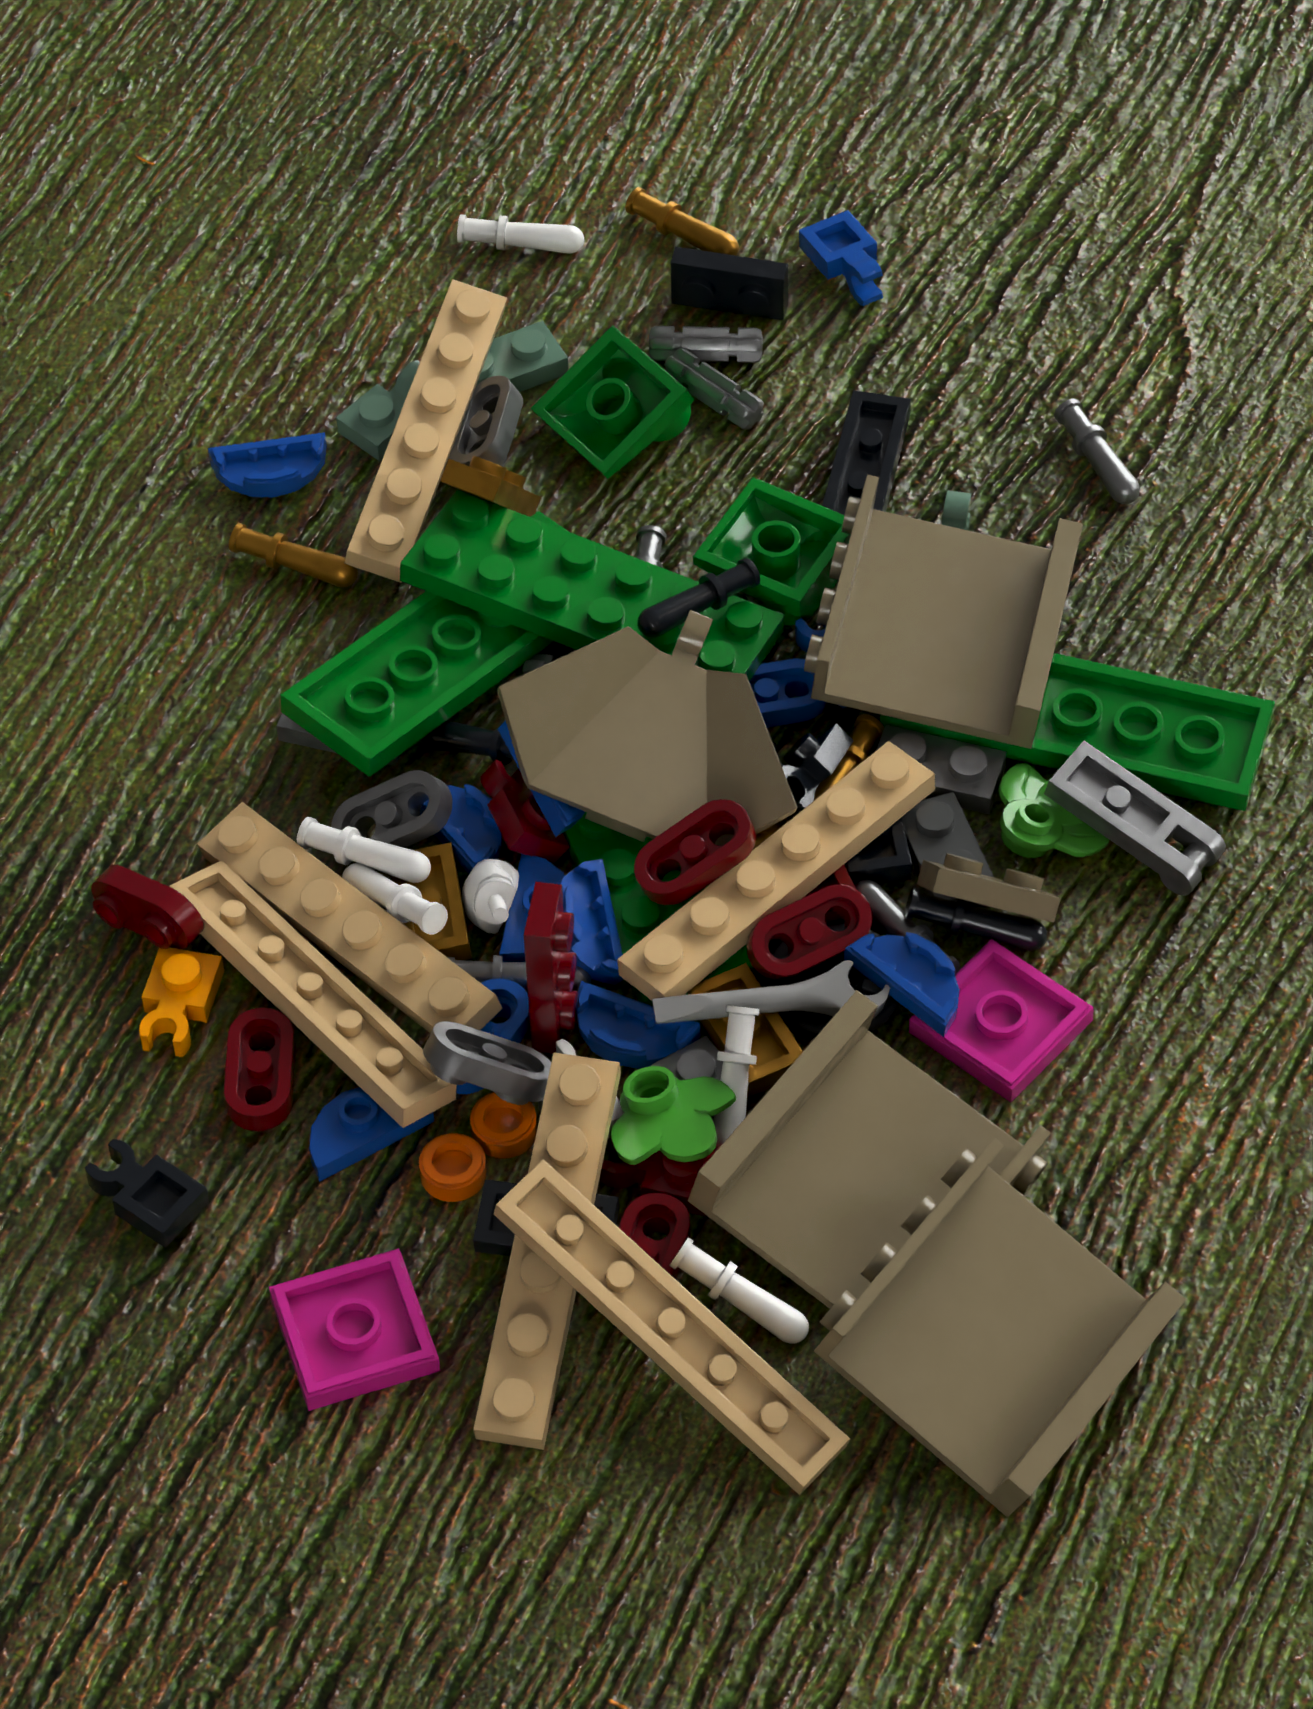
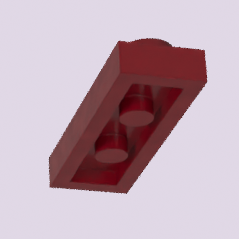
M535 881L524 931L532 1049L541 1053L553 1054L556 1053V1041L562 1038L563 1029L574 1030L577 1020L576 1003L578 991H572L576 973V953L569 952L573 938L574 913L564 912L561 884Z

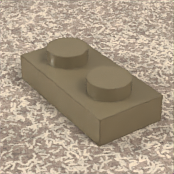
M946 853L943 864L927 860L922 862L917 885L931 892L1055 922L1061 898L1041 890L1044 878L1011 869H1006L1004 880L982 875L984 863Z

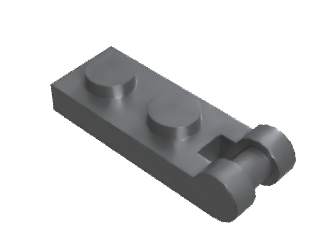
M1083 741L1053 775L1044 792V795L1157 872L1164 885L1178 895H1189L1202 880V868L1204 866H1213L1226 848L1224 840L1215 830L1086 741ZM1173 838L1181 843L1184 847L1183 853L1167 842Z

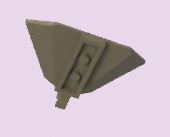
M689 611L672 655L659 651L628 626L498 687V696L519 768L527 788L587 812L585 819L642 842L645 841L646 837L654 839L705 803L726 799L740 804L746 810L755 828V832L758 834L794 814L798 808L747 675L706 670L695 665L713 621L712 618L695 611ZM722 835L717 839L715 845H725L734 835Z

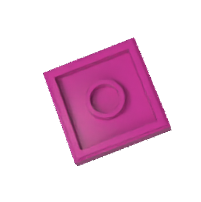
M991 939L955 974L960 989L956 1019L945 1036L942 1037L915 1015L909 1019V1033L1003 1098L1012 1102L1093 1021L1094 1007Z
M399 1248L269 1287L271 1302L308 1411L441 1371L437 1351Z

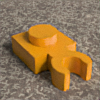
M171 947L168 949H158L142 994L144 1012L148 1013L139 1025V1035L143 1051L150 1052L155 1038L160 1034L172 1033L174 1034L172 1042L175 1056L183 1058L187 1054L191 1046L188 1020L207 1023L224 974L222 956Z

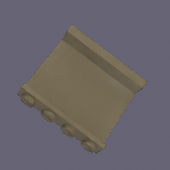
M867 475L861 499L850 496L847 503L841 532L851 534L849 544L837 541L829 578L839 580L836 590L824 588L817 624L826 626L824 636L812 634L804 671L815 673L811 699L1031 749L1083 523L1059 518L1052 549L875 510L874 503L879 477Z
M858 990L855 991L699 1170L688 1199L689 1203L830 1309L846 1290L855 1298H859L870 1285V1282L860 1273L887 1242L898 1251L911 1235L901 1225L927 1195L937 1203L942 1200L951 1188L941 1178L967 1148L978 1157L994 1137L998 1139L1005 1147L989 1164V1167L1016 1190L1025 1195L1038 1180L1048 1162L1040 1157V1154L1051 1135L1048 1130L1040 1125L1028 1141L1022 1145L868 1031L878 1005Z
M994 1137L978 1157L967 1148L950 1167L941 1180L951 1189L939 1203L927 1195L905 1220L901 1227L911 1236L897 1251L887 1242L860 1274L870 1282V1285L859 1298H855L846 1290L820 1321L830 1332L815 1348L814 1352L1006 1517H1009L1031 1496L1187 1299L1166 1281L1147 1300L989 1167V1164L1005 1147L1004 1144Z

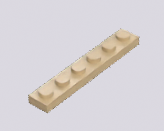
M452 279L347 549L344 564L402 583L400 581V563L418 541L503 316L507 297Z
M888 741L752 850L745 860L716 879L617 959L619 976L650 1000L685 995L745 946L751 930L762 918L805 897L935 790V773Z
M241 802L197 843L206 860L212 864L222 860L291 926L429 1033H431L436 1023L442 1021L456 1022L481 1030L502 1010V1006L495 993L245 803Z
M222 860L169 886L184 895L200 913L204 922V929L200 934L402 1128L456 1100L457 1085L440 1079L432 1072L431 1064L424 1057L423 1049Z
M553 1053L528 1170L529 1173L544 1159L593 1205L595 1203L621 1076L620 1062ZM516 1235L514 1236L473 1430L475 1438L478 1440L544 1450L576 1290Z
M544 1159L496 1204L494 1215L799 1495L846 1448L850 1438Z

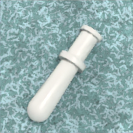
M460 214L457 242L494 243L497 250H505L506 245L571 254L582 248L584 235L579 228L572 225L508 222V216L502 215L499 216L498 221L467 218L466 215Z
M306 817L302 821L297 833V844L304 849L311 847L333 854L335 861L343 865H349L354 861L410 883L424 881L431 871L430 861L423 853L362 837L360 831L354 827L347 826L343 830L320 824L315 818Z
M359 863L349 865L342 874L343 879L376 904L387 909V912L401 923L411 921L417 924L423 932L434 935L440 932L447 922L448 913L445 906L438 902H429L423 899L420 890L410 884L398 885L374 869Z
M726 1005V1012H729L725 1049L724 1052H717V1060L723 1061L720 1081L728 1085L735 1093L736 1101L729 1108L714 1115L713 1122L718 1138L716 1146L719 1147L746 1118L749 1065H756L757 1056L751 1055L755 1015L759 1016V1009Z
M687 1238L669 1265L673 1269H676V1267L680 1268L710 1288L709 1297L716 1300L720 1295L783 1342L795 1344L805 1339L809 1331V1324L803 1313L735 1273L738 1266L730 1261L727 1266L723 1265L693 1245L694 1241Z

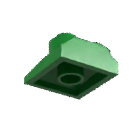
M612 325L530 409L601 474L609 479L653 441L663 442L679 435L690 420V404L695 399L683 385Z
M752 477L693 555V564L717 576L736 566L739 560L749 558L759 571L760 584L754 588L748 587L742 590V592L756 598L757 604L773 611L783 612L785 615L784 625H794L798 619L802 618L804 621L809 619L820 606L824 588L832 589L837 583V579L829 578L837 541L849 544L851 534L841 532L844 520L843 514Z

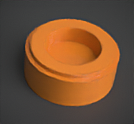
M492 1092L478 1100L471 1111L472 1138L482 1146L485 1154L500 1159L513 1158L526 1152L535 1142L537 1116L531 1102L525 1105L512 1104Z
M459 1133L443 1134L432 1139L425 1145L419 1157L421 1183L431 1196L442 1201L458 1202L471 1198L481 1190L487 1177L486 1156L482 1146L473 1138Z

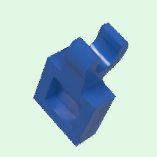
M849 210L799 230V247L827 280L843 274L851 294L861 306L883 298L882 291L873 281L883 276L882 269L876 261L877 242Z

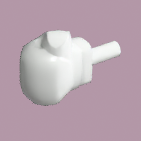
M484 859L474 866L465 880L461 897L463 909L470 921L484 932L496 934L502 923L509 917L508 912L515 897L519 881V873L511 864L499 859Z

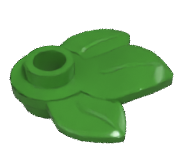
M1016 764L1003 776L998 789L999 796L1005 805L1000 817L1001 838L1012 852L1027 858H1037L1054 848L1074 857H1085L1098 853L1108 845V838L1044 795L1049 780L1044 779L1029 764Z
M648 1066L633 1072L625 1080L620 1097V1106L623 1114L611 1129V1139L617 1155L623 1162L629 1165L639 1164L658 1151H661L668 1159L684 1163L706 1158L716 1148L718 1141L716 1128L711 1116L729 1108L736 1101L735 1093L728 1085L713 1077L702 1076L680 1081L669 1069L661 1066Z

